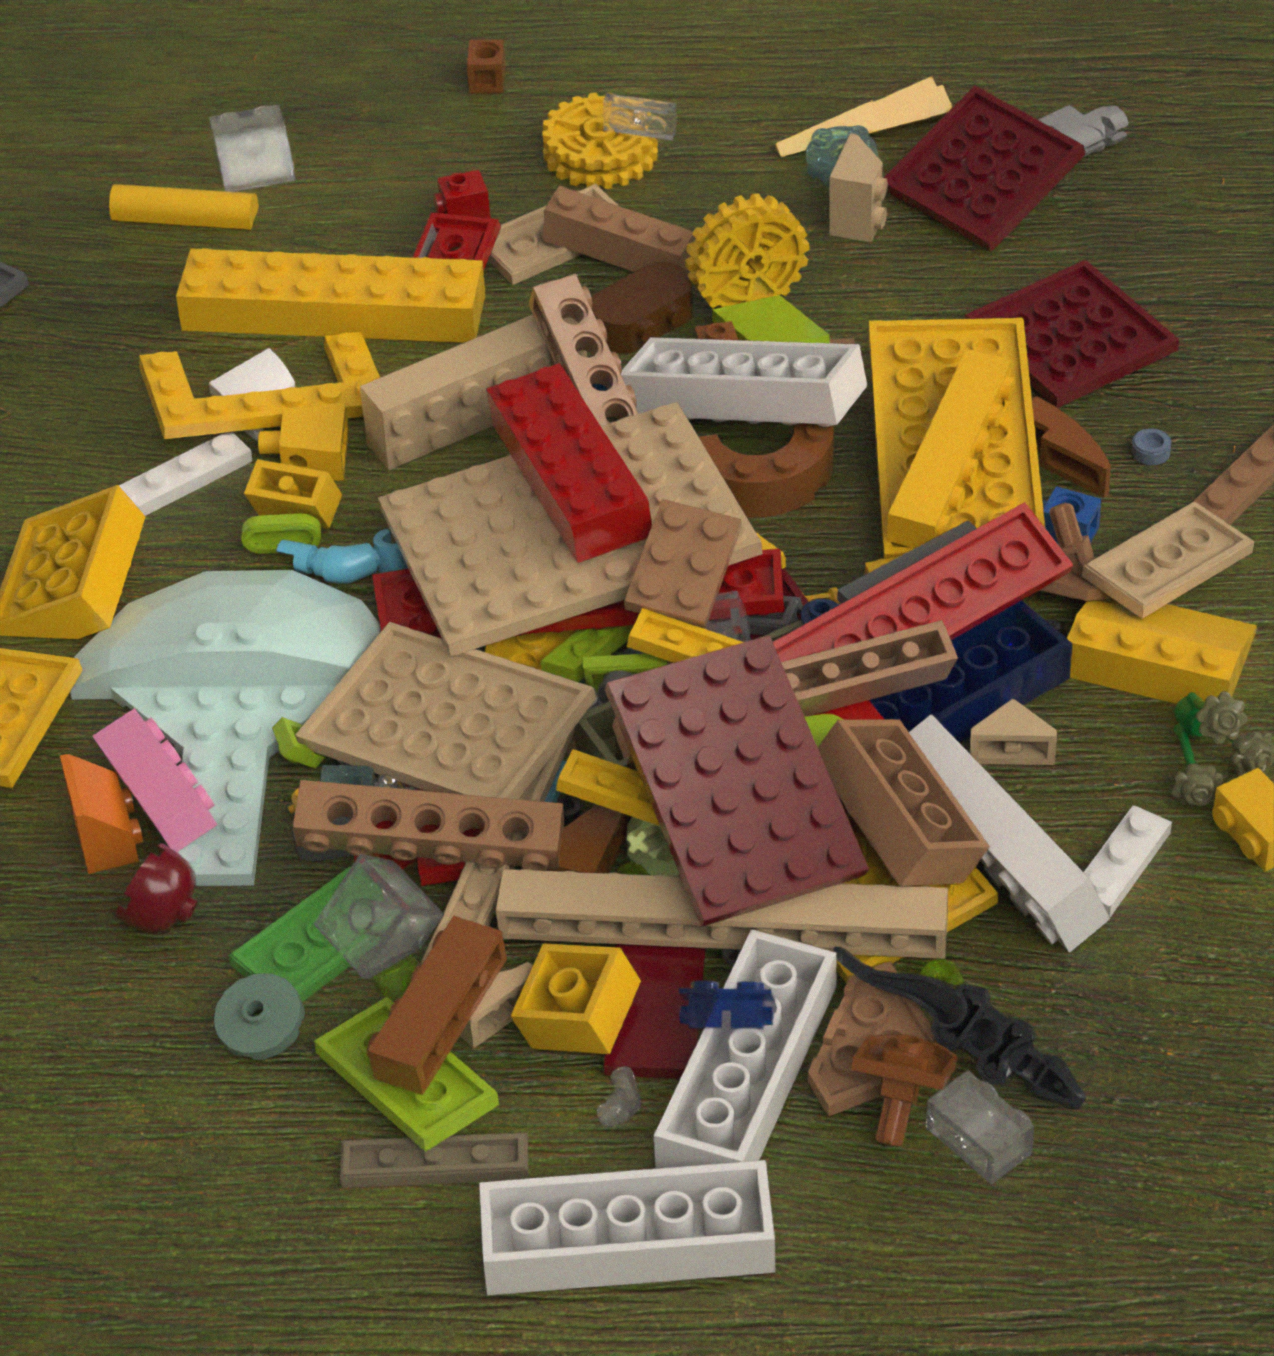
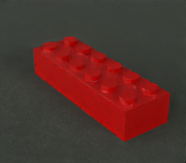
M560 363L543 367L538 371L486 388L495 430L577 563L648 538L652 527V520L647 496Z

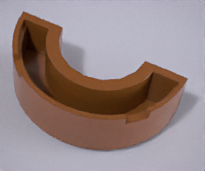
M795 424L794 435L789 443L778 451L765 455H745L734 452L721 443L717 434L698 436L746 517L780 515L808 504L814 500V493L822 486H827L833 473L834 425L821 427L817 424Z

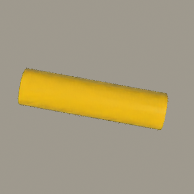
M114 184L109 198L111 220L251 230L259 208L257 195L245 192Z

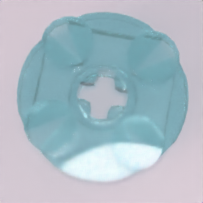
M834 126L814 131L812 140L806 149V166L809 175L814 180L816 176L824 182L825 187L830 189V175L838 160V157L835 156L841 154L850 133L858 135L878 157L876 143L869 136V132L864 126Z

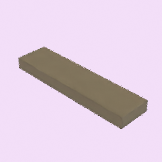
M527 1132L453 1135L426 1152L409 1137L341 1140L340 1181L342 1188L528 1179Z

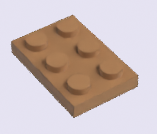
M662 499L625 597V610L640 613L642 608L706 629L741 530V519Z

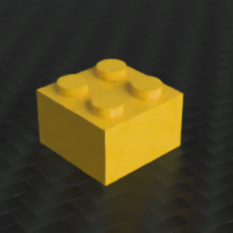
M542 944L510 1017L532 1049L610 1054L641 980L621 948Z

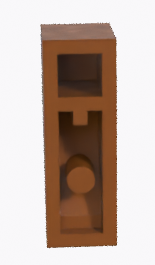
M596 804L563 828L558 870L547 869L546 871L610 873L626 840L627 824L632 816Z

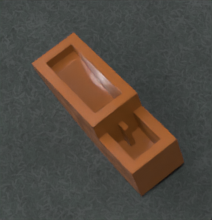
M1035 396L1032 399L1037 452L1040 453L1039 466L1105 498L1109 494L1111 464L1102 449L1074 419L1052 404Z

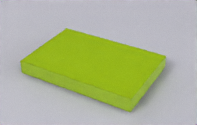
M780 295L712 309V322L723 323L732 321L737 338L740 341L830 343L829 334Z

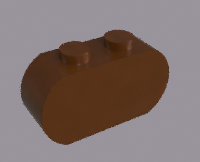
M653 262L593 294L591 309L595 318H600L604 323L607 332L606 342L611 352L633 353L642 348L650 338H660L691 320L693 316V287L688 277L689 273L684 268L667 262Z

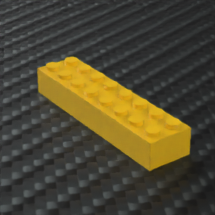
M203 248L190 249L176 294L182 331L318 337L344 332H361L364 339L465 343L477 337L485 299L483 261L357 256L354 254L284 253L280 251H234Z

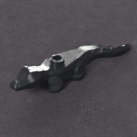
M841 946L833 948V952L837 953L836 959L859 979L877 989L908 998L923 1007L933 1017L931 1031L937 1043L951 1052L962 1050L976 1060V1068L986 1083L999 1086L1006 1083V1078H1011L1014 1075L1020 1078L1037 1097L1045 1101L1057 1103L1068 1109H1080L1086 1100L1083 1089L1074 1079L1067 1064L1054 1055L1039 1052L1033 1046V1041L1035 1040L1033 1027L1024 1020L1008 1018L998 1009L991 1006L989 991L986 988L968 984L954 985L927 975L876 969L861 962Z

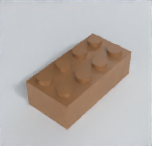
M837 720L819 745L818 750L837 795L844 804L845 810L854 818L865 834L869 845L876 850L887 866L889 874L900 886L963 883L990 848L900 720Z

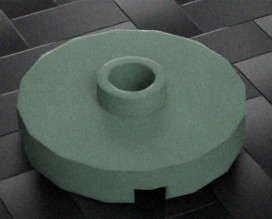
M271 973L253 974L236 981L224 991L215 1008L214 1025L220 1041L233 1055L252 1057L253 1060H265L282 1053L295 1042L300 1033L298 1029L301 1021L303 1020L304 1022L305 1010L297 990L285 978ZM263 1009L260 1015L251 1017L253 1013Z

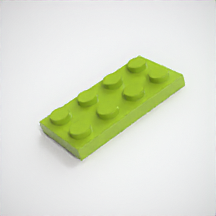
M385 997L314 1040L316 1054L426 1152L499 1105L498 1093L452 1052H449L423 1095L374 1079L370 1060L367 1056V1047L372 1035L375 1032H380L389 1018L393 1001Z

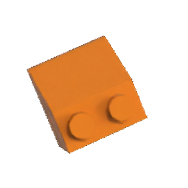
M70 754L60 755L72 814L88 874L139 862L136 844L143 843V837L138 818L129 820L128 814L135 812L129 788L121 789L117 773Z

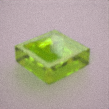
M412 955L407 956L375 975V986L385 997L394 1002L398 997L401 998L410 985L413 971L419 963Z

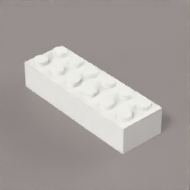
M650 338L623 368L621 373L625 385H630L635 393L637 400L635 408L638 414L656 409L662 405L678 402L688 420L694 418L712 419L714 422L741 420L751 424L761 422H781L784 425L808 423L829 427L837 425L867 387L859 344Z
M932 714L909 732L989 844L990 848L980 860L985 865L983 867L984 872L998 888L1003 885L1011 893L1009 898L1024 916L1029 913L1037 921L1035 923L1037 929L1050 944H1054L1058 940L1070 953L1110 920L1087 875Z
M751 929L654 1134L655 1169L760 1160L836 989V952Z
M765 1160L479 1183L483 1264L487 1295L775 1273V1237Z

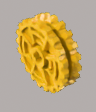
M589 93L587 98H582L579 95L572 97V102L570 103L564 101L559 103L558 111L551 110L548 113V120L543 122L544 161H547V168L550 172L556 171L558 179H570V185L573 186L586 184L587 188L596 184L602 185L604 189H612L613 184L628 185L629 179H641L643 171H651L653 161H657V120H653V112L651 110H644L643 103L640 101L632 103L630 102V97L625 95L621 98H616L614 93H606L605 96Z
M752 194L749 200H745L742 195L735 197L733 204L729 206L723 202L718 205V212L715 215L708 213L703 218L705 225L702 228H695L692 233L696 238L695 241L689 243L686 251L691 256L685 260L686 268L691 271L688 274L690 281L693 285H696V289L712 308L716 306L721 308L780 294L786 296L791 291L789 285L792 282H799L802 277L799 270L807 266L808 259L804 253L810 250V244L804 239L807 236L806 230L802 225H799L798 219L783 202L778 204L775 197L770 195L763 200L760 194Z

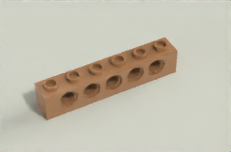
M576 274L534 286L529 307L554 364H561L600 426L610 423L606 419L608 417H616L620 420L624 417L637 415L635 393L630 385L626 386L623 381L620 359L617 353L611 352L607 345L606 328L600 318L596 319L591 309L592 298L588 288L581 286ZM563 318H572L578 323L568 324ZM577 351H587L591 353L593 357H582L577 353ZM592 384H602L608 390L598 391L592 387Z
M300 780L293 831L296 845L312 852H325L328 849L345 850L355 856H369L372 853L389 854L399 860H413L416 857L433 858L443 864H457L460 861L476 862L487 868H500L504 865L520 866L534 871H546L547 869L558 870L564 810L563 803ZM338 817H348L351 819L344 825L332 823ZM388 820L395 823L388 829L375 827L381 821ZM429 824L439 827L432 833L419 831L421 827ZM471 828H476L482 831V833L476 837H467L463 835V833L466 830ZM515 832L526 835L520 841H511L506 838Z

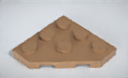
M890 961L874 967L884 971L897 972ZM855 975L849 976L838 1010H835L823 1036L821 1049L817 1058L813 1059L808 1071V1084L828 1117L881 1097L882 1076L851 1070L853 1056L867 1036L906 1034L917 1036L924 1041L937 1043L931 1031V1023L916 1002L877 989Z

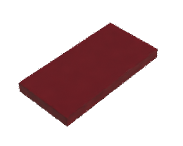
M616 944V948H621L641 982L610 1054H605L604 1076L681 1079L699 1041L706 948Z

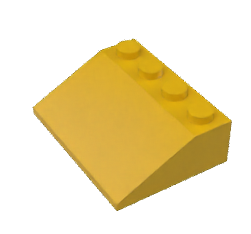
M119 485L24 520L0 588V636L80 639L94 633L98 634L100 631L110 628L146 517Z
M1113 598L1090 600L1077 613L1066 639L1063 676L1175 704L1190 692H1194L1204 701L1209 695L1218 698V695L1223 691L1228 692L1232 697L1253 642L1257 625L1169 604L1141 619Z

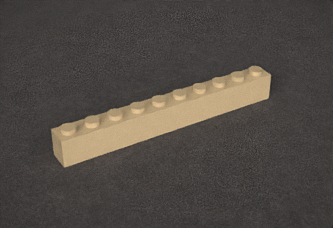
M503 869L496 916L498 929L502 931L503 939L742 950L752 929L832 952L835 946H841L852 955L945 959L948 924V888L840 883L701 927L681 877Z

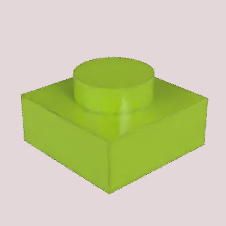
M281 717L272 727L279 745V752L291 763H301L315 769L325 759V756L313 752L306 745L297 742L295 734L303 726L302 724Z

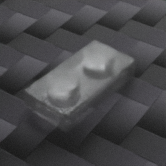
M606 93L603 100V130L673 141L676 133V103Z

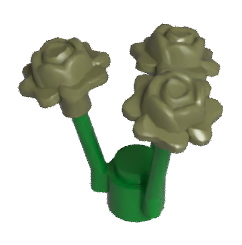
M1226 691L1221 692L1218 698L1209 695L1205 701L1194 692H1190L1175 707L1174 717L1178 724L1173 728V732L1179 738L1187 767L1185 772L1175 774L1176 783L1171 789V793L1174 797H1179L1181 805H1207L1211 799H1215L1216 787L1220 786L1224 781L1223 776L1216 773L1214 766L1200 767V765L1196 764L1189 735L1196 737L1209 736L1217 744H1222L1226 738L1232 742V748L1237 753L1232 756L1231 762L1235 764V772L1238 776L1256 768H1259L1264 773L1267 767L1273 764L1274 745L1272 744V735L1269 732L1261 734L1259 731H1254L1248 738L1244 735L1238 736L1240 728L1248 721L1245 713H1242L1245 703L1242 700L1233 699Z

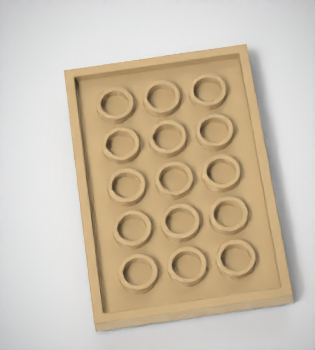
M389 622L295 734L297 742L306 745L313 752L425 791L519 799L594 703L596 696L591 686L476 649L451 657L441 638Z

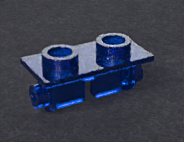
M693 981L691 982V988H679L681 997L684 1000H689V1006H680V1024H689V1029H722L723 1012H731V1029L764 1030L765 1025H773L774 1009L773 1007H765V1001H776V997L771 989H764V983L744 981L737 983V989H718L719 983Z

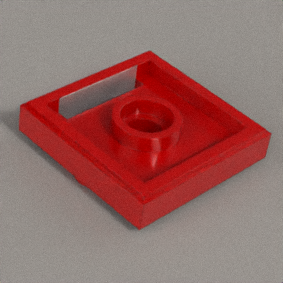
M431 212L412 258L426 257L434 241L427 258L483 261L484 272L501 229L499 220ZM456 246H459V247H460L459 249H457V250H455V251H450L453 247H456Z

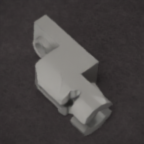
M1068 105L1039 119V121L1083 144L1085 156L1104 150L1105 146L1115 145L1125 140L1128 135L1124 131H1117L1127 126L1128 120L1124 112L1114 105L1100 107L1085 115L1081 114L1071 105Z

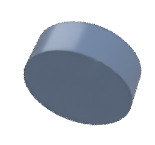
M1144 429L1133 436L1131 454L1138 462L1145 465H1158L1169 459L1171 439L1165 432L1158 429Z

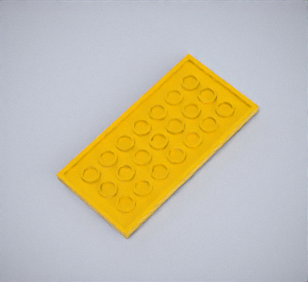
M1023 318L869 321L868 334L883 558L900 557L915 549L887 541L888 513L966 348L1011 360L1010 377L1015 378V387L1010 400H1003L1002 402L1003 412L998 427H991L989 430L991 436L985 455L978 454L976 459L978 460V466L972 483L966 482L963 487L965 488V495L960 510H953L950 515L952 516L950 530L966 521L979 528L1024 502L1045 527Z

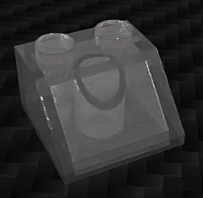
M279 104L259 106L255 109L239 112H226L209 117L214 153L225 191L234 192L296 180L286 128Z
M360 854L313 924L363 979H370L420 950L444 913L395 861Z

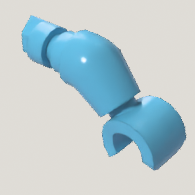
M388 528L379 531L374 536V547H371L369 543L349 546L331 545L329 548L320 547L318 549L315 545L282 540L276 550L281 554L294 556L293 566L296 572L306 574L314 572L316 576L323 577L329 583L350 584L376 573L377 570L379 573L408 569L397 543L391 544V534Z

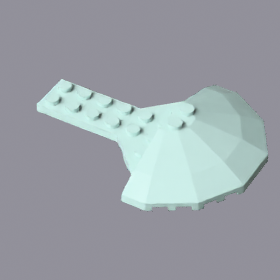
M294 570L204 571L128 603L113 618L110 628L100 631L75 655V658L79 659L83 671L70 691L71 699H113L122 707L128 706L131 710L135 708L144 721L152 717L163 735L174 744L175 750L182 755V762L186 763L198 781L193 788L201 784L215 804L214 807L209 809V812L217 826L178 851L195 871L196 886L254 885L269 758L279 752V745L272 727L281 717L304 725L381 633L380 623L362 600Z

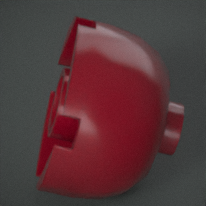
M162 843L158 845L160 856L151 852L124 893L131 898L127 908L125 909L118 905L115 917L124 923L144 932L159 933L168 930L177 920L185 924L199 902L193 898L197 882L192 866L178 852Z

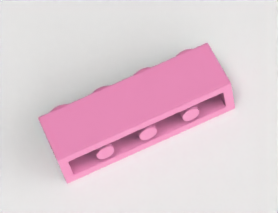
M134 708L93 735L94 740L126 787L129 788L131 794L169 848L178 852L217 826L209 812V809L214 807L215 804L201 784L193 788L198 781L186 763L182 762L178 766L176 765L181 761V758L167 739L160 743L165 739V736L152 717L144 721Z

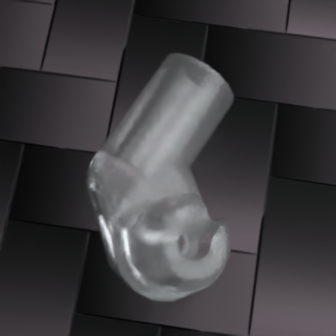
M629 1067L618 1068L611 1074L615 1092L606 1099L605 1104H601L597 1109L598 1119L605 1127L612 1128L618 1122L623 1124L640 1110V1093L633 1071Z

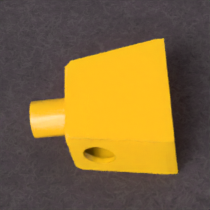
M338 402L285 410L282 414L281 431H259V454H280L281 464L329 472L333 480L344 481L349 436L346 403Z

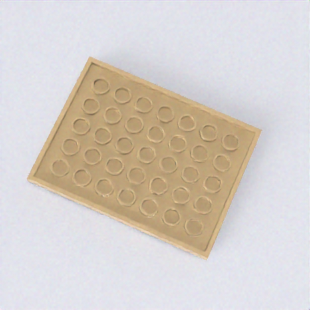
M678 402L662 405L656 409L631 417H624L618 421L601 426L647 496L652 524L662 499L741 519V530L728 565L763 554L761 540ZM511 454L378 497L381 512L451 657L625 600L647 539L577 563Z

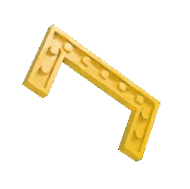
M344 332L326 335L324 338V349L338 383L297 388L289 387L260 392L252 391L224 396L216 395L197 399L193 397L177 351L139 355V368L164 439L281 426L282 414L287 409L338 402L346 403L347 419L363 417L360 386L380 378L361 332Z
M642 608L629 634L627 647L675 663L744 642ZM572 749L558 777L557 791L660 826L638 771Z

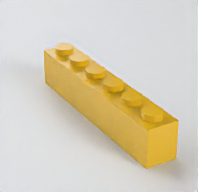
M966 348L889 510L887 541L917 548L950 530L952 524V516L950 515L953 510H960L964 500L965 488L963 487L966 482L972 483L978 466V460H976L978 454L985 455L991 436L989 430L991 427H998L1003 412L1002 402L1003 400L1009 401L1013 394L1015 378L1010 377L1011 360Z

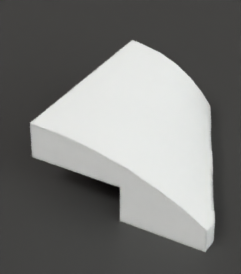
M270 348L209 382L210 394L212 396L295 387V382L288 369ZM264 428L243 431L257 441L259 431H264Z

